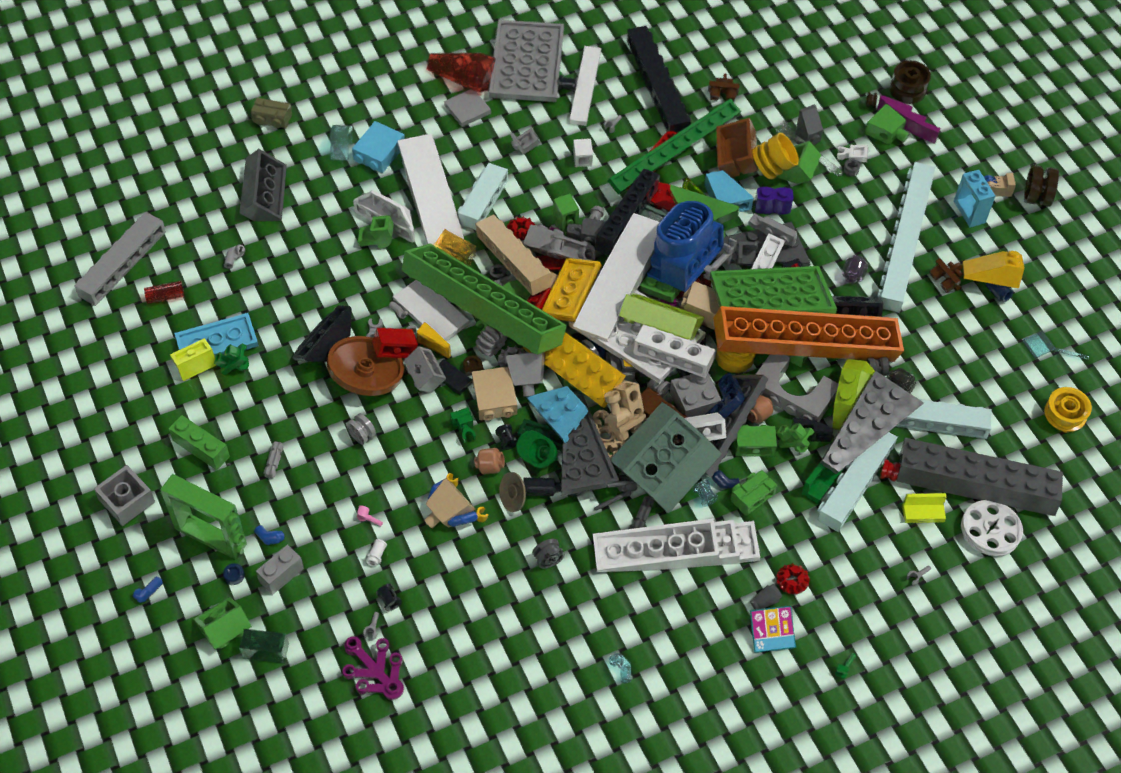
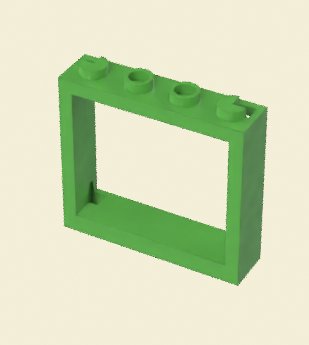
M171 474L160 491L175 530L236 560L239 555L244 553V548L247 545L236 505ZM190 507L219 521L221 529L193 516Z

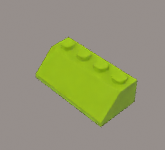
M636 293L625 295L619 314L620 317L624 318L623 321L634 324L637 322L641 324V327L644 324L689 340H694L704 320L703 316Z

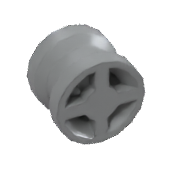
M651 379L647 388L649 387L653 391L658 392L661 397H664L669 391L671 384L664 380L659 384Z

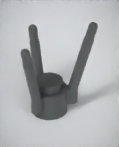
M626 474L617 476L619 482L607 484L606 487H618L619 491H623V493L594 507V510H599L623 497L631 496V492L637 490V484Z

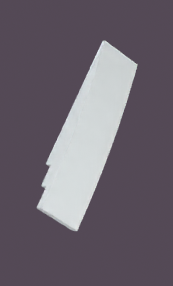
M432 133L398 140L407 182L427 244L431 243L451 256L468 253Z
M633 213L595 281L573 325V329L604 341L609 340L621 319L619 314L625 295L637 291L651 266L650 258L655 253L654 242L657 225L659 224L658 221Z
M714 519L593 534L597 572L679 569L760 561L754 521L734 523V520L714 522Z

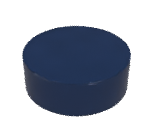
M233 563L225 567L223 576L228 584L237 585L244 580L245 573L241 565Z

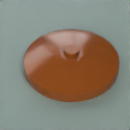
M352 336L344 338L332 346L327 358V369L332 379L344 389L360 395L377 396L394 390L400 384L404 372L402 358L377 357L372 337Z

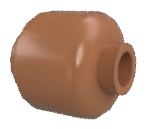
M759 395L756 405L750 410L747 419L757 424L764 422L773 414L772 401L767 397Z
M497 448L481 449L477 457L474 458L476 469L479 468L482 474L499 473L505 465L504 454Z

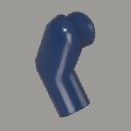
M720 470L716 471L712 476V480L721 489H731L740 483L739 478L729 479Z

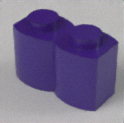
M771 187L757 188L755 212L760 214L773 212L780 215L791 213L793 203L792 189L786 187L776 189Z

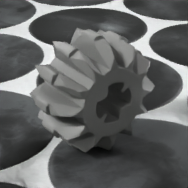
M487 326L478 336L476 348L482 354L491 357L494 354L496 355L502 346L505 345L507 336H504L495 328Z

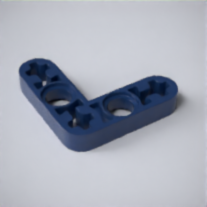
M731 373L723 375L718 382L723 399L705 414L718 412L725 419L743 403L745 399L738 380Z

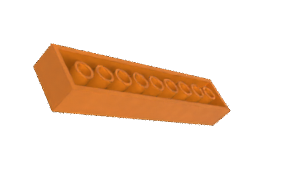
M721 306L713 317L717 349L723 352L867 360V358L877 360L881 357H887L889 362H895L904 352L898 318Z

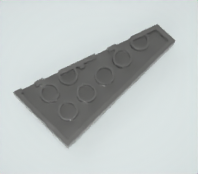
M583 393L575 395L586 406L588 413L580 421L577 429L571 430L568 435V442L564 443L562 441L561 496L606 488L607 484L619 482Z

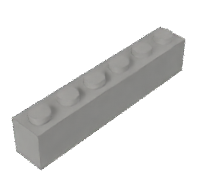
M147 212L139 217L125 231L124 235L101 256L99 261L94 266H91L88 272L76 282L74 287L78 297L96 306L166 233L163 221Z

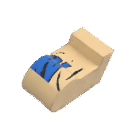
M1006 173L1005 176H983L995 196L1012 197L1016 186L1013 173Z

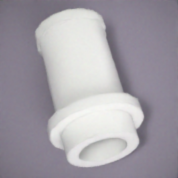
M381 539L374 541L370 553L366 555L367 564L377 566L381 563V556L387 546L386 542Z

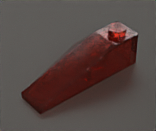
M430 53L426 70L481 93L488 91L496 58L483 53Z

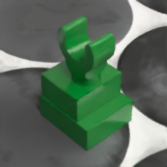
M469 408L450 413L452 427H458L459 432H462V441L466 443L467 435H471L473 440H476V434L472 430L473 418Z

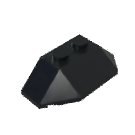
M338 305L334 308V311L320 321L297 347L292 358L297 361L327 362L332 346L351 335L352 308Z

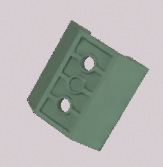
M662 402L610 460L621 472L630 477L648 493L667 513H670L722 454L677 411ZM676 435L683 436L684 443L679 446L675 445L672 441L673 437ZM652 464L657 467L655 475H648L646 473L648 465Z

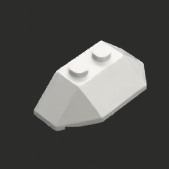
M374 190L353 200L355 213L372 221V217L390 215L394 223L393 233L411 243L415 241L411 214L407 207L394 202L392 199Z

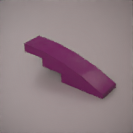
M883 95L880 96L877 106L878 110L888 104L905 118V130L931 143H936L940 127L926 123L927 117L912 112V106Z

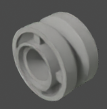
M359 413L354 417L355 421H348L346 426L350 435L363 445L368 441L367 437L372 438L376 435V431L371 421Z

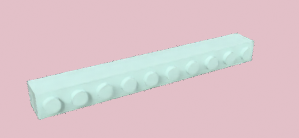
M915 162L913 169L909 168L907 178L910 181H906L904 191L907 193L902 195L900 204L903 205V208L899 207L897 215L900 221L896 220L894 231H897V233L892 235L890 244L893 245V248L889 247L887 255L890 261H886L883 271L887 273L882 275L880 283L883 289H879L877 295L883 302V309L897 313L901 311L934 176V166Z

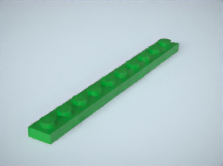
M729 99L610 177L607 182L619 195L632 186L643 169L655 171L714 132L717 126L724 125L738 116L741 110Z

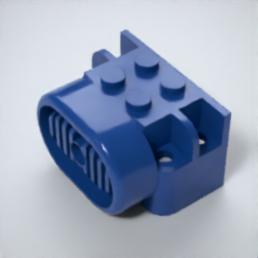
M698 201L681 202L675 205L659 222L654 242L655 253L650 258L653 268L649 271L647 277L686 292L701 275L705 267L723 249L724 227L723 224L713 221L712 210L707 205Z

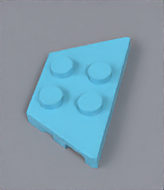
M568 386L527 398L529 403L564 443L568 442V435L571 430H576L580 421L588 413L586 406Z

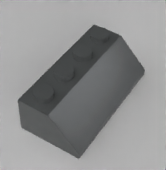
M257 149L245 160L240 214L253 221H281L287 165L261 149Z

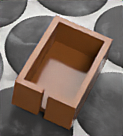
M750 118L717 126L719 170H723L731 178L740 176L741 172L744 175L758 171V166L753 157V148L757 146L756 130Z

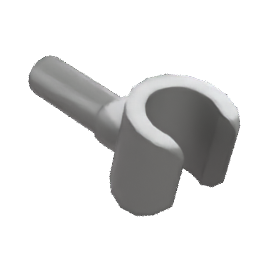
M619 115L614 121L607 120L604 123L605 130L610 127V133H613L615 125L622 119V116Z
M928 565L921 571H910L907 579L915 577L916 580L912 582V585L916 586L919 578L930 571L931 567Z
M374 612L370 626L364 629L365 638H367L369 631L374 632L373 640L377 638L375 628L379 617L378 612Z

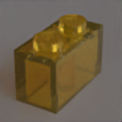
M444 229L435 243L436 247L468 266L476 255L475 245Z

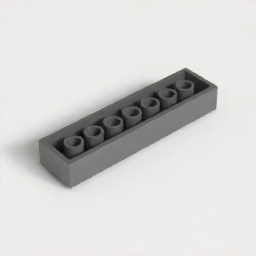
M904 439L899 456L900 468L896 482L1056 516L1062 502V471L919 440Z

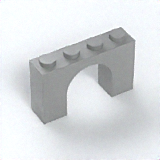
M770 354L755 374L764 375L768 378L766 388L760 395L769 398L774 406L780 407L790 415L820 422L836 398L838 383L823 376L810 394L804 396L791 395L783 390L779 383V380L788 369L790 357Z

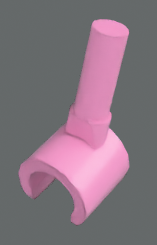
M359 506L357 512L358 520H368L380 527L382 526V521L368 515L369 508Z

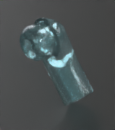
M615 653L611 655L609 663L613 667L617 666L620 669V682H631L630 663L622 654Z

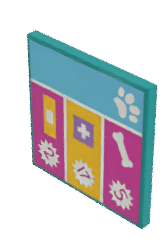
M791 606L750 610L755 653L796 648Z

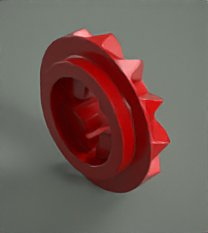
M524 215L522 218L516 216L514 220L510 219L507 229H511L517 239L525 240L530 225H535V222H532L531 218H525ZM525 225V229H524V228L518 229V226L521 227V226Z
M794 563L784 565L777 573V583L786 593L800 594L809 585L808 571H805L801 565L797 566ZM790 574H792L793 576H798L796 580L797 582H795L793 579L788 580L790 578Z

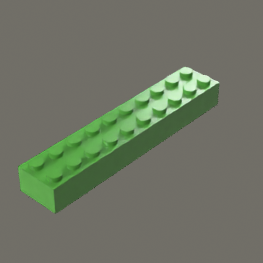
M429 243L405 251L401 271L408 274L409 277L416 279L422 285L429 287L436 294L445 297L449 302L458 305L462 310L474 315L475 318L487 323L488 326L495 328L504 336L516 341L517 344L529 349L531 353L538 355L562 345L566 324L433 244Z

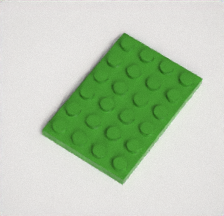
M819 266L710 272V280L719 307L727 306L836 314L837 311Z

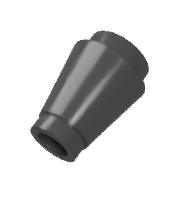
M774 584L766 585L750 603L754 610L764 609L778 603L782 595Z

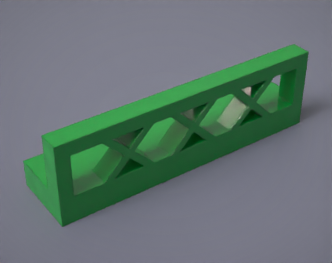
M819 463L805 481L802 494L819 504L845 468L835 474Z

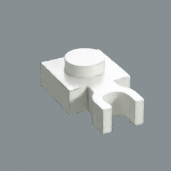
M851 145L850 148L838 147L837 160L849 158L858 162H867L868 145Z

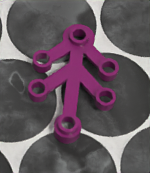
M353 636L346 639L344 643L346 652L352 656L356 655L368 669H358L348 664L343 668L344 677L346 679L375 678L382 683L369 684L367 680L361 679L356 683L358 693H383L386 698L391 700L400 698L404 692V685L399 680L400 666L403 663L401 654L393 653L390 655L389 660L392 668L389 678L384 673L386 652L389 649L387 639L380 638L376 642L378 650L377 663L362 649L359 638ZM351 642H356L355 646H350L349 644ZM381 643L386 644L384 648L379 647ZM394 658L400 659L398 662L392 661ZM347 670H353V673L346 674ZM365 684L366 688L360 689L359 686ZM391 686L397 687L394 691H391L389 688Z

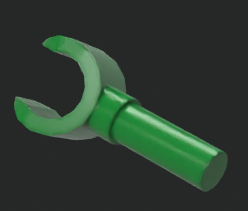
M851 653L845 665L838 663L835 676L847 677L856 654Z

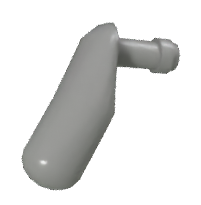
M393 301L390 302L389 307L398 314L399 318L404 319L408 315V311H404L400 305Z

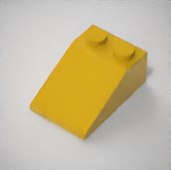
M1002 251L965 260L962 263L963 279L1019 289L1024 272L1022 254L1017 251Z

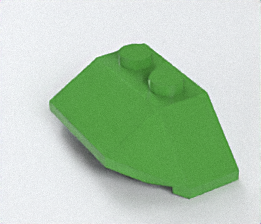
M674 185L670 186V195L675 205L685 201L704 203L712 210L713 221L722 224L739 215V206Z

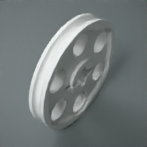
M987 500L975 502L967 508L961 520V530L966 541L974 549L986 555L1003 556L1011 553L1017 548L1023 536L1021 520L1011 508L1003 504ZM987 508L995 509L997 514H990ZM970 513H976L980 519H973ZM1004 520H1011L1014 526H1008ZM997 522L994 529L987 534L988 530L990 529L989 527L993 526L994 523ZM970 530L978 531L980 536L975 537L971 535ZM1004 536L1012 537L1014 543L1007 542ZM987 542H994L997 548H990Z

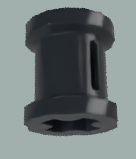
M560 75L558 90L568 89L575 92L578 77L567 78L564 75Z
M510 424L501 425L495 430L496 435L501 440V448L503 450H510L517 445L518 440L514 438Z
M385 584L376 591L377 596L384 602L386 611H393L402 604L401 598L396 596L393 591L394 587L391 584Z

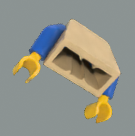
M452 473L447 474L445 479L432 485L428 501L426 502L432 513L425 519V522L432 529L440 521L447 527H455L474 521L485 522L487 520L488 514L481 515V513H484L485 508L479 507L477 512H475V508L456 488L458 486V478L452 480Z

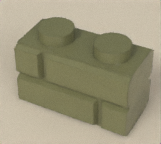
M256 98L251 110L252 120L258 125L265 124L275 128H287L292 116L291 104Z

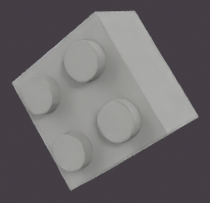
M709 373L706 378L691 374L671 380L670 395L677 410L682 415L684 414L687 417L704 415L721 401Z
M128 465L94 488L98 500L122 526L155 503L151 490Z

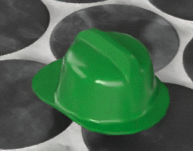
M533 430L526 431L519 437L517 452L524 461L540 469L551 465L554 461H558L556 445L548 437Z

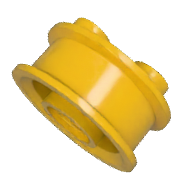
M1061 387L1050 395L1049 401L1045 405L1044 413L1047 421L1056 429L1063 432H1074L1085 425L1087 418L1091 414L1092 405L1089 398L1082 391L1072 387Z

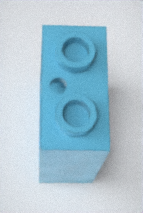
M979 170L962 175L954 203L969 227L986 223L995 194Z

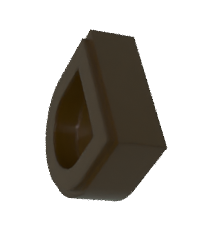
M468 356L463 361L464 374L467 376H471L473 371L484 370L482 361L477 356Z

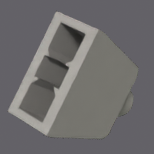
M544 352L538 355L533 353L506 355L513 385L523 386L524 397L535 395L534 384L543 383Z

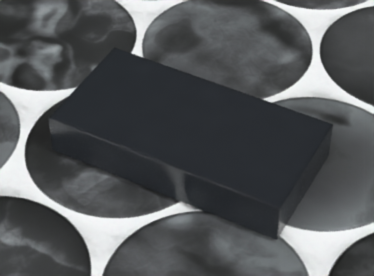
M443 359L439 363L446 377L442 383L457 394L461 395L472 384L470 377Z

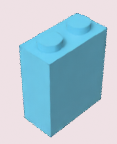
M375 121L353 146V160L370 167L372 170L384 173L400 153L398 140L405 139L403 133Z

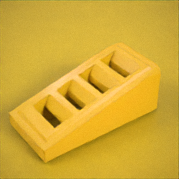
M424 322L417 330L418 343L446 358H450V344Z

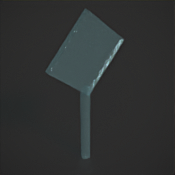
M1043 331L1022 340L1034 358H1038L1051 351L1087 360L1090 358L1087 355L1056 348Z

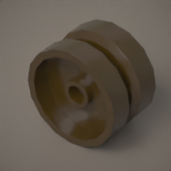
M912 60L897 64L890 83L891 95L896 100L907 104L922 101L926 96L931 79L929 68L918 61Z
M1031 165L1025 184L1024 202L1035 204L1039 199L1040 205L1051 207L1057 191L1059 170L1048 167L1044 171L1042 166Z

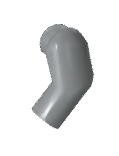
M237 245L227 251L224 267L228 269L233 268L234 260L244 255L245 247L243 245Z

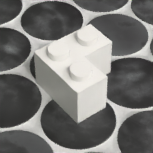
M718 412L685 418L709 441L726 438L725 419Z

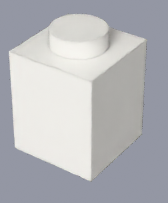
M591 139L574 140L573 154L575 167L593 165Z

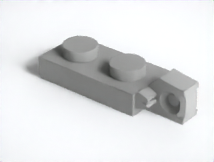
M754 213L749 219L748 225L752 228L759 229L767 236L771 234L785 240V245L791 247L795 245L797 231L767 216L763 218Z

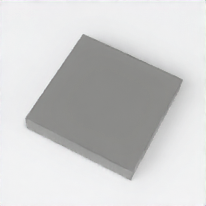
M474 88L444 101V106L461 127L491 114V109Z

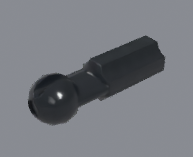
M523 478L526 496H554L556 492H561V482H556L554 478ZM580 492V493L569 494L568 496H570V497H576V496L580 495L581 492Z

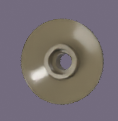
M515 472L506 473L500 483L501 502L509 512L521 510L526 498L524 482Z

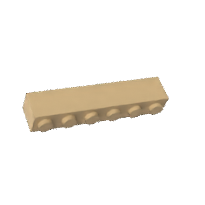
M492 215L475 223L477 237L532 296L551 287L550 278H552L550 270L545 268L541 261L532 255L529 248H525L522 241L514 236L511 229L505 227L502 220Z

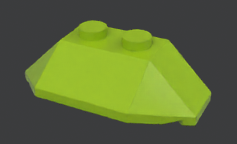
M847 359L842 367L834 402L833 430H840L871 375L875 372L867 361Z

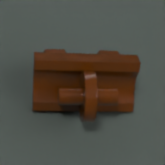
M724 73L723 78L709 81L708 92H710V99L719 100L721 93L726 94V101L731 99L735 102L740 84L733 83V79H727V74Z
M941 258L935 261L936 266L930 270L932 278L934 280H938L942 276L946 278L940 283L946 293L954 288L957 291L960 290L962 287L960 286L961 280L959 278L963 276L961 272L963 266L961 263L953 264L951 261L946 265Z

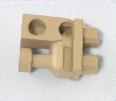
M624 381L614 387V391L604 394L605 401L610 404L611 413L607 416L609 423L607 425L608 431L614 432L616 439L620 441L629 439L628 430L630 429L631 433H635L642 425V422L647 419L646 414H643L644 408L639 384L630 381Z

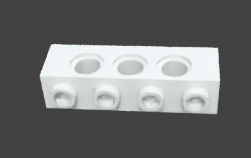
M644 324L634 341V353L706 378L714 361L715 349Z

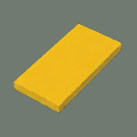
M566 258L542 311L557 320L575 322L602 267L601 263L598 261Z

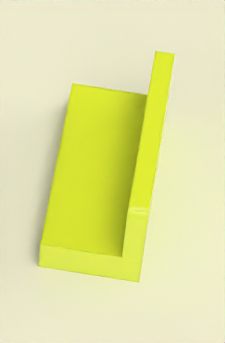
M205 338L170 354L183 381L216 366L214 364L215 356L213 350Z
M946 493L906 494L902 504L904 522H945L944 503L947 498Z

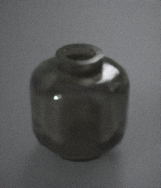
M897 368L895 371L891 370L886 377L910 394L916 386L914 375L903 368Z

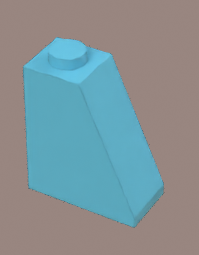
M723 170L706 174L705 188L709 197L739 206V212L752 209L753 196Z

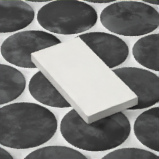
M417 280L393 296V300L404 311H408V314L420 326L424 322L427 323L446 341L470 324L469 320L443 296L436 294L432 289L422 285Z

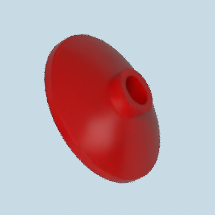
M549 256L535 257L541 261L545 268L552 272L554 270H561L565 262L562 258L559 260Z

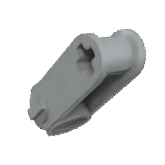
M551 235L552 241L550 250L547 252L548 254L564 259L574 258L590 261L596 259L597 252L591 243L580 242L560 235Z

